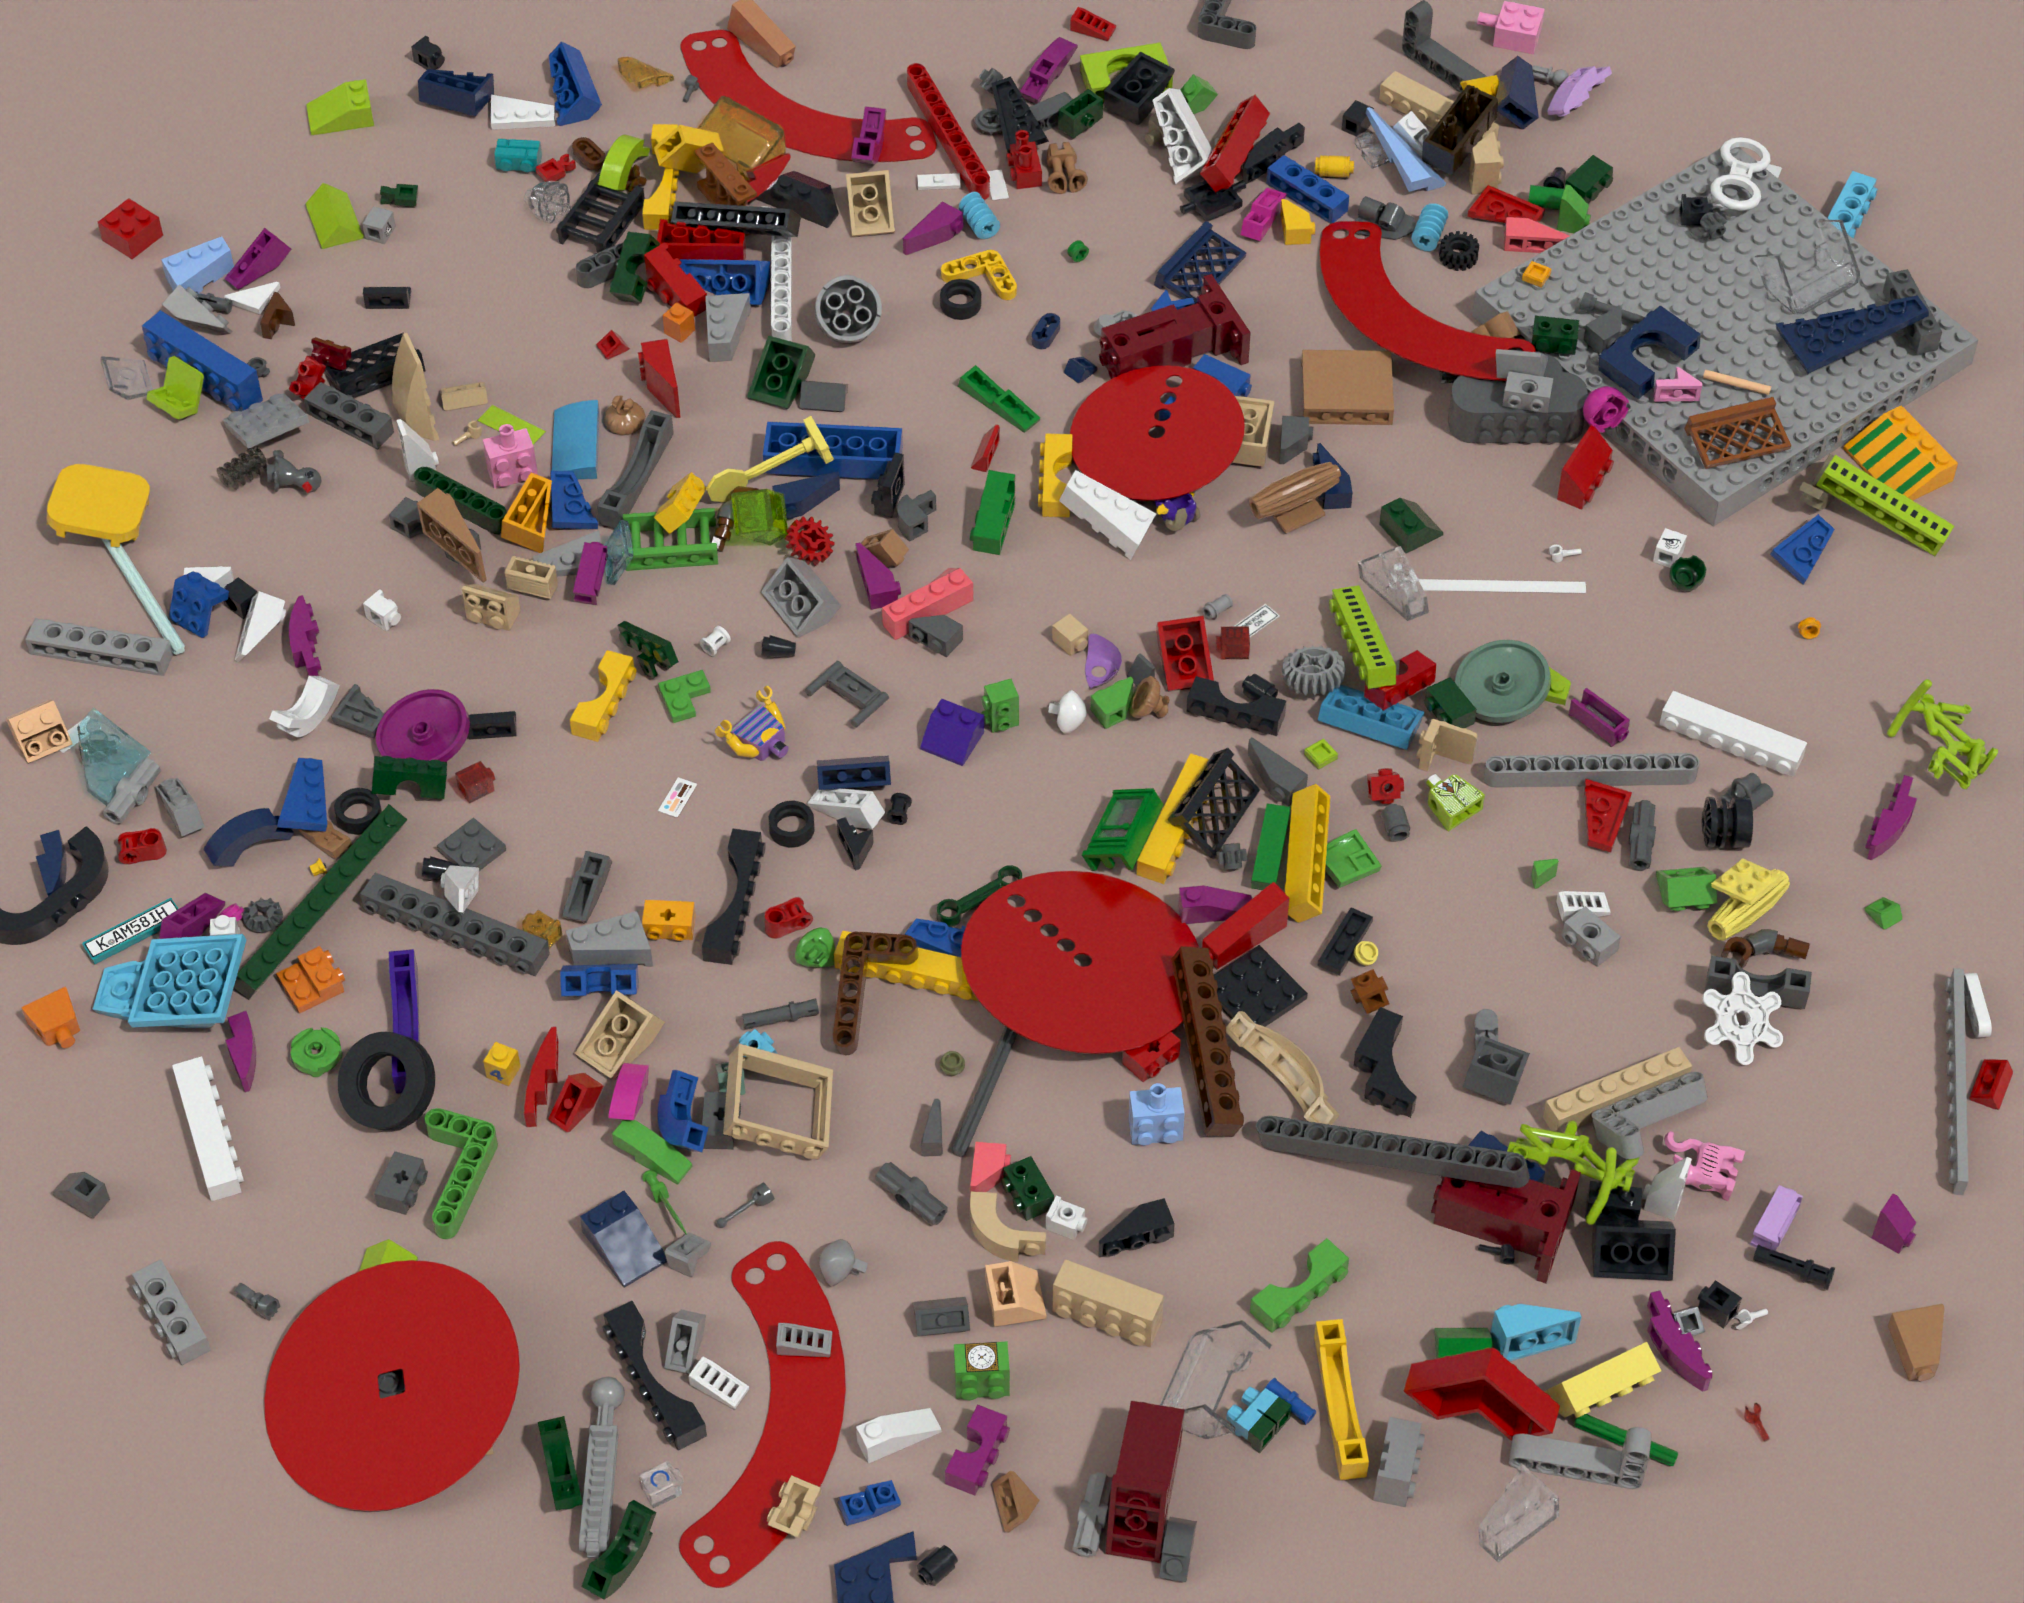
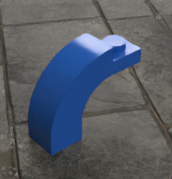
M672 1070L666 1095H660L659 1130L668 1143L693 1152H702L709 1127L694 1123L691 1119V1105L698 1077L679 1070Z

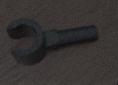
M1479 1244V1251L1500 1255L1501 1263L1506 1265L1514 1263L1515 1254L1514 1248L1511 1245L1505 1244L1499 1248Z

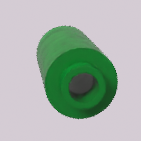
M1530 185L1528 202L1542 208L1560 210L1564 189Z

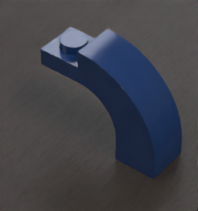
M269 808L255 809L242 813L223 824L208 840L204 851L213 866H234L242 852L250 845L265 839L290 840L294 831L292 828L277 827L280 816H273Z

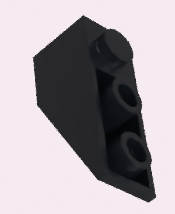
M1165 1198L1140 1204L1100 1239L1099 1257L1115 1256L1121 1251L1140 1249L1147 1244L1154 1242L1162 1243L1174 1237L1175 1223Z

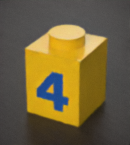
M498 1042L494 1043L483 1061L486 1078L507 1086L511 1084L521 1067L518 1050Z

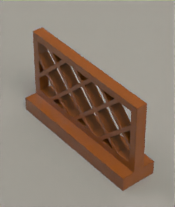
M1774 397L1689 416L1684 428L1687 436L1691 435L1705 469L1789 450L1792 446L1775 410L1776 402ZM1771 417L1774 425L1771 428L1760 423V421ZM1742 423H1748L1754 426L1750 433L1739 428ZM1727 428L1732 430L1733 433L1729 438L1718 433L1719 429ZM1757 428L1769 433L1766 440L1754 435ZM1706 433L1711 435L1712 438L1708 443L1700 439L1698 434ZM1736 433L1748 438L1745 445L1733 440ZM1771 435L1780 438L1783 444L1776 445L1769 442ZM1715 438L1727 443L1724 450L1712 445ZM1750 440H1753L1763 446L1761 449L1755 450L1748 447ZM1729 445H1732L1742 451L1740 454L1734 455L1726 450ZM1711 450L1720 454L1719 459L1710 461L1706 454L1707 451Z

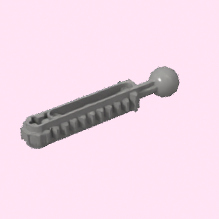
M609 1376L597 1380L591 1390V1400L598 1407L597 1425H590L579 1535V1551L586 1552L587 1558H599L601 1552H605L609 1547L619 1436L617 1426L613 1425L614 1410L622 1404L625 1396L622 1384L616 1378Z

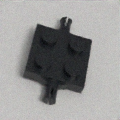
M1206 180L1184 189L1183 196L1189 203L1181 205L1180 211L1184 215L1194 210L1205 221H1209L1242 207L1243 200L1237 192L1245 189L1246 183L1244 180L1234 183L1228 189H1221L1217 192L1211 188Z

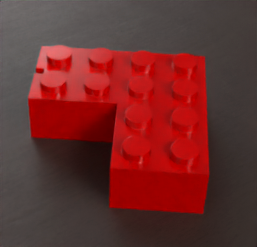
M1493 1347L1411 1364L1404 1387V1392L1437 1420L1478 1412L1511 1441L1512 1437L1516 1434L1534 1436L1553 1434L1560 1405L1549 1394L1540 1389L1533 1380L1525 1376L1514 1364L1510 1363Z

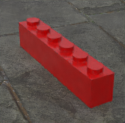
M1256 95L1239 103L1200 172L1215 192L1221 189L1226 190L1233 185L1235 176L1241 171L1240 167L1247 159V154L1254 148L1255 140L1260 137L1261 129L1267 124L1266 120L1270 112Z

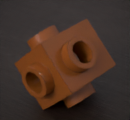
M1374 969L1351 979L1354 989L1350 990L1356 1004L1361 1002L1366 1014L1390 1004L1385 994V991L1388 990L1383 976L1377 977Z

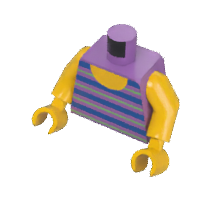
M769 686L764 687L767 697H764L760 690L756 692V699L764 702L765 706L760 704L733 728L728 720H723L720 725L725 731L720 726L715 729V734L721 738L725 737L727 744L738 756L756 758L762 761L772 753L782 758L788 752L789 747L784 744L786 727L775 701L770 699L772 689Z

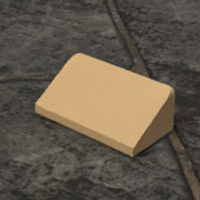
M484 382L440 389L443 408L446 411L488 403Z

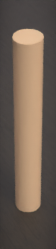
M1706 369L1703 376L1704 379L1766 395L1770 394L1772 387Z

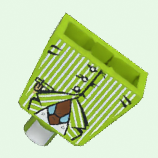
M1434 774L1426 782V785L1430 788L1428 806L1448 832L1483 809L1485 794L1458 775H1451L1443 781Z

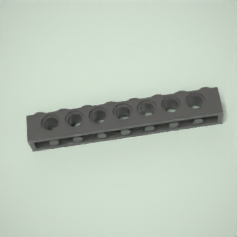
M376 872L360 893L363 908L367 912L384 916L391 922L402 923L414 931H422L434 939H442L457 948L472 951L477 956H485L494 960L499 965L515 968L522 974L536 976L550 955L548 940L467 908L464 912H458L447 900Z

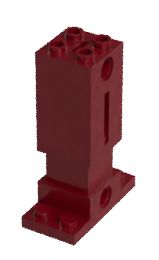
M1210 274L1203 278L1202 295L1197 296L1196 304L1178 310L1173 304L1101 328V338H1099L1101 353L1099 354V360L1101 365L1107 368L1110 379L1144 367L1166 365L1185 367L1191 365L1192 357L1212 351L1215 356L1230 351L1231 356L1236 358L1240 365L1249 363L1251 332L1213 275Z

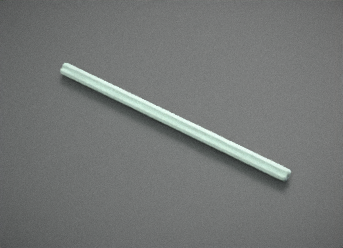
M101 538L164 639L169 640L173 654L183 653L185 651L184 643L122 545L120 544V547H111V540Z

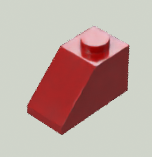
M586 1073L568 1075L548 1120L566 1132H570L594 1108L604 1085Z

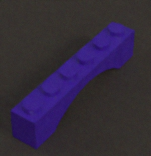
M414 949L389 951L393 1032L410 1037L420 1043L418 966ZM392 1056V1078L397 1094L402 1093L404 1090L406 1072L403 1063L397 1057Z

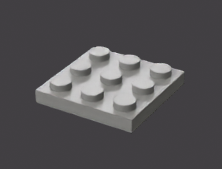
M284 393L275 394L267 401L254 403L248 409L233 412L229 417L223 419L225 427L248 449L309 423L307 414Z

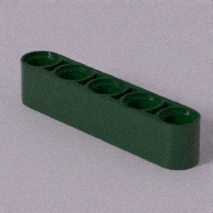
M420 467L414 472L416 490L420 496L425 498L439 488L445 494L448 493L452 496L462 518L493 534H501L502 520L507 513L503 505L430 467Z

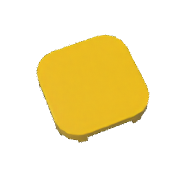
M87 464L67 466L59 473L47 505V525L56 531L57 536L65 538L67 532L108 539L111 540V547H120V543L131 539L135 541L139 536V527L146 507L149 505L150 486L143 477L130 472Z

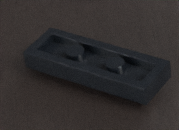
M1351 907L1319 958L1318 966L1340 976L1354 954L1355 946L1361 942L1371 926L1373 916Z

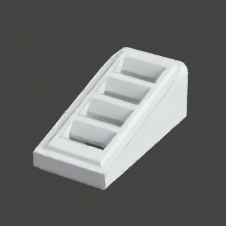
M1558 892L1556 903L1562 922L1568 920L1585 906L1597 917L1610 915L1611 913L1604 892ZM1595 901H1600L1602 907H1597ZM1587 902H1590L1592 907H1588Z
M704 1356L689 1375L690 1386L734 1410L749 1390V1386ZM714 1377H716V1378H717L716 1381L714 1382L713 1385H711V1384H710L711 1380H712ZM724 1382H726V1386L722 1391H720L719 1388L722 1386ZM733 1387L737 1388L731 1398L727 1396Z

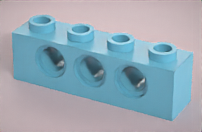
M1852 171L1827 217L1853 239L1856 234L1855 228H1860L1864 217L1863 214H1867L1871 202L1869 201H1874L1878 191L1875 188L1876 178Z

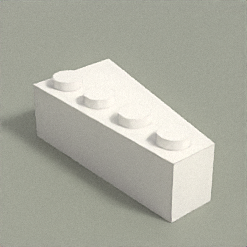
M1077 470L1073 473L1059 500L1080 519L1085 518L1091 523L1093 530L1097 533L1101 532L1109 538V543L1115 548L1117 546L1125 552V556L1130 560L1156 513Z

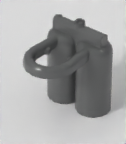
M1749 773L1742 779H1734L1731 787L1723 797L1729 804L1732 797H1749L1754 811L1773 797V790L1768 784H1761L1760 778L1755 773Z

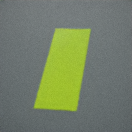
M491 405L477 420L497 431L504 424L512 425L514 431L527 428L533 445L546 432L494 405Z

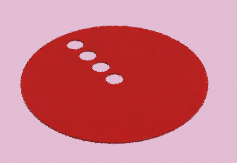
M1169 365L1135 369L1105 382L1081 404L1070 429V434H1072V457L1082 474L1128 499L1148 501L1175 498L1196 491L1211 483L1230 466L1243 442L1245 430L1244 415L1234 394L1223 383L1206 373L1191 368ZM1178 376L1182 379V383L1178 387L1173 388L1166 385V380L1169 377ZM1165 393H1173L1177 397L1176 401L1172 404H1164L1160 401V398ZM1162 409L1168 410L1171 413L1170 418L1165 421H1158L1154 417L1155 413ZM1160 426L1165 429V434L1162 437L1153 438L1149 435V430Z

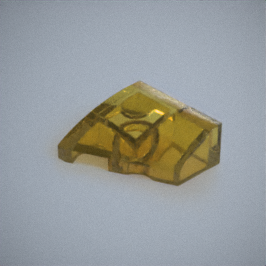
M633 57L618 58L619 72L629 83L633 82L639 89L651 83L659 87L674 80L672 74Z

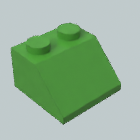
M1693 867L1656 871L1663 904L1671 907V910H1685L1686 906L1695 905V908L1703 909L1709 908L1710 904L1717 903V890L1711 887V883L1716 880V874L1709 869Z

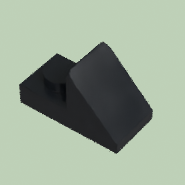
M846 817L838 819L837 835L855 871L859 870L873 846V830L857 834L854 825L850 826Z

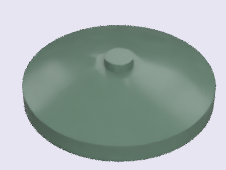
M1497 640L1476 648L1465 657L1457 670L1455 683L1477 709V718L1488 722L1504 723L1515 721L1531 714L1544 702L1550 690L1551 674L1545 657L1535 647L1517 640Z

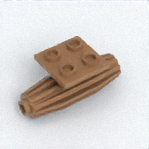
M1331 462L1301 469L1279 479L1249 498L1251 511L1257 519L1273 516L1285 533L1325 516L1324 510L1315 498L1339 483V477H1341L1340 469L1336 464L1333 465Z

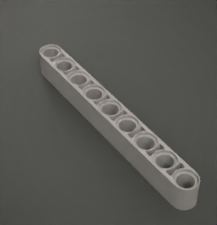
M1691 753L1491 756L1486 761L1483 779L1488 786L1495 788L1584 786L1585 779L1609 786L1688 785L1696 780L1700 761L1696 755Z

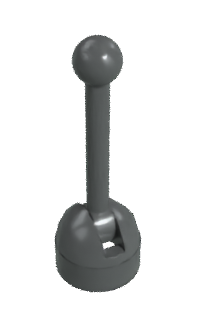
M764 1182L758 1185L753 1190L752 1199L725 1218H719L717 1226L724 1228L728 1221L755 1203L763 1206L769 1204L775 1199L769 1187Z

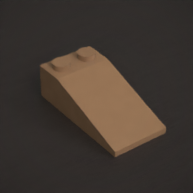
M437 488L417 503L423 533L484 583L487 579L481 551L457 509L452 496L448 493L445 494Z

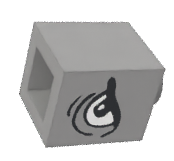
M374 206L362 223L365 239L382 244L386 243L396 227L393 211Z

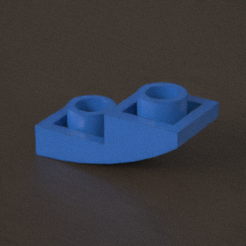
M892 1480L867 1485L864 1492L841 1496L837 1502L846 1526L877 1517L901 1505Z

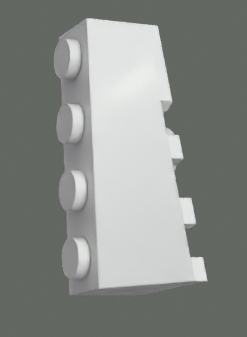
M1169 88L1154 98L1153 103L1159 125L1163 130L1164 144L1169 152L1170 158L1168 159L1170 166L1173 167L1175 184H1179L1201 175L1200 172L1213 150L1181 90Z

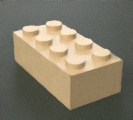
M1065 1259L1053 1284V1312H1056L1063 1318H1072L1080 1321L1087 1327L1102 1329L1111 1336H1121L1129 1339L1136 1345H1145L1151 1348L1162 1324L1164 1295Z

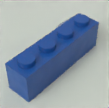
M561 41L549 54L551 77L555 79L554 86L552 87L553 93L557 95L555 110L559 112V117L557 118V125L559 126L588 120L602 106L580 50Z

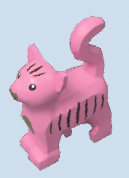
M1668 1132L1664 1140L1669 1150L1684 1152L1693 1148L1697 1152L1696 1165L1690 1164L1685 1185H1693L1704 1191H1717L1721 1193L1722 1199L1728 1201L1733 1192L1735 1179L1738 1174V1170L1733 1167L1734 1162L1742 1163L1745 1151L1731 1146H1719L1710 1142L1703 1143L1695 1139H1687L1681 1143H1676L1674 1141V1132ZM1675 1154L1673 1157L1674 1164L1683 1160V1158ZM1719 1172H1724L1725 1174H1727L1728 1178L1721 1175Z

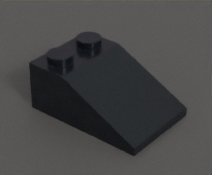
M1139 52L1104 90L1105 108L1140 125L1154 108L1153 99L1163 93L1175 69Z

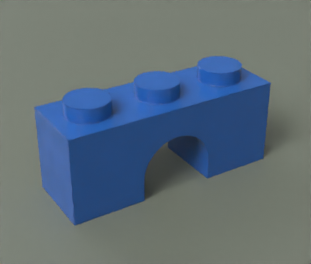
M638 964L566 965L560 971L561 996H586L587 993L595 991H608L613 995L616 990L624 995L637 994L639 989Z

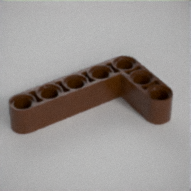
M858 931L851 932L846 936L833 1029V1041L836 1050L841 1055H851L858 1047L868 962L903 965L914 963L918 959L919 953L913 937L901 934ZM855 943L863 944L858 950L851 949ZM880 945L888 946L884 951L879 952L876 950ZM909 946L912 948L908 953L900 952L904 947ZM857 966L860 968L856 973L848 972L851 967ZM849 990L857 991L852 997L845 996ZM845 1014H854L851 1020L846 1021L842 1019ZM844 1037L851 1038L848 1044L843 1045L839 1043Z

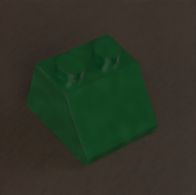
M1400 497L1381 506L1379 525L1405 554L1443 536V531L1415 502Z

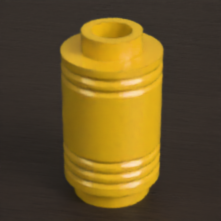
M1320 155V157H1316L1315 174H1319V177L1349 178L1350 173L1354 174V161L1350 160V156Z

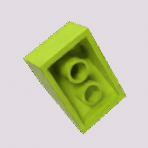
M366 79L344 82L306 104L311 136L374 126Z

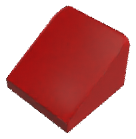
M610 330L596 344L607 359H611L630 349L624 340L613 330Z

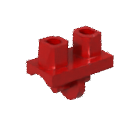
M306 356L305 361L299 363L297 368L299 375L296 381L291 382L289 390L304 399L320 382L325 383L322 376L326 366L317 362L313 357Z

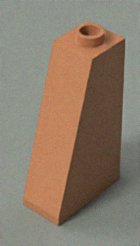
M739 0L732 4L727 26L730 32L777 68L783 64H789L794 59L796 46L753 0Z

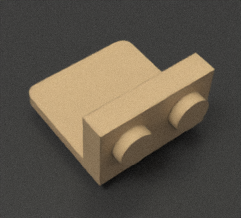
M1432 719L1428 730H1423L1419 739V744L1421 745L1416 757L1420 759L1418 769L1428 772L1435 754L1465 764H1472L1478 735L1469 729Z

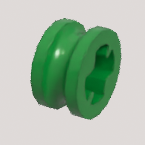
M1081 240L1073 242L1067 250V254L1072 257L1074 262L1084 260L1089 253V248Z

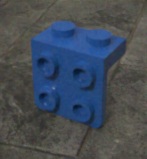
M192 571L175 579L169 618L176 624L203 638L208 635L212 606L227 600L229 591L218 583L203 577L198 572Z

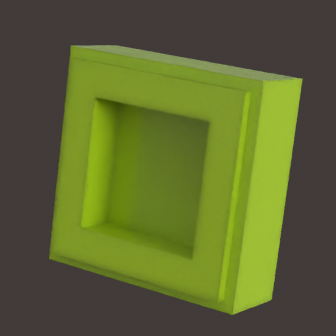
M1324 738L1304 750V755L1318 770L1338 759V753Z

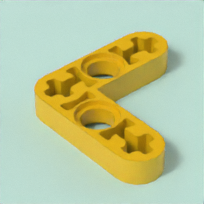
M986 250L946 262L941 266V279L946 283L955 279H969L986 274L1001 299L1012 300L1017 295V284L1001 255L995 250ZM968 264H973L976 267L973 269H968L965 266ZM1003 273L1004 276L995 277L994 274Z

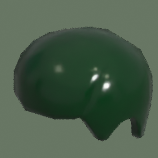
M1692 555L1690 558L1680 557L1670 567L1669 578L1676 588L1682 591H1692L1703 583L1707 569L1704 561L1695 555Z

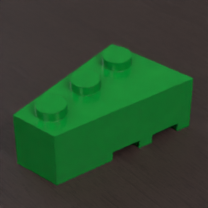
M988 470L980 508L976 512V525L971 528L970 541H973V551L1000 555L1015 508V474Z

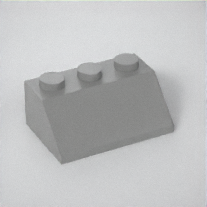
M787 557L761 591L797 637H801L829 623L841 607V604L808 564L803 560Z

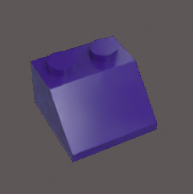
M941 698L930 716L920 750L963 766L984 734V715Z

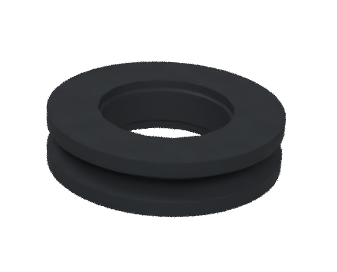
M376 1032L363 1037L350 1048L339 1069L338 1094L343 1108L354 1121L369 1128L395 1131L411 1125L426 1111L434 1094L436 1078L432 1059L419 1042L394 1032ZM387 1056H395L404 1065L406 1085L401 1096L393 1104L379 1107L369 1097L367 1090L368 1076L372 1067L380 1059Z

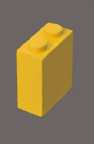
M679 125L654 147L659 166L696 174L705 168V165L694 154V150L712 142L721 153L724 150L718 133Z

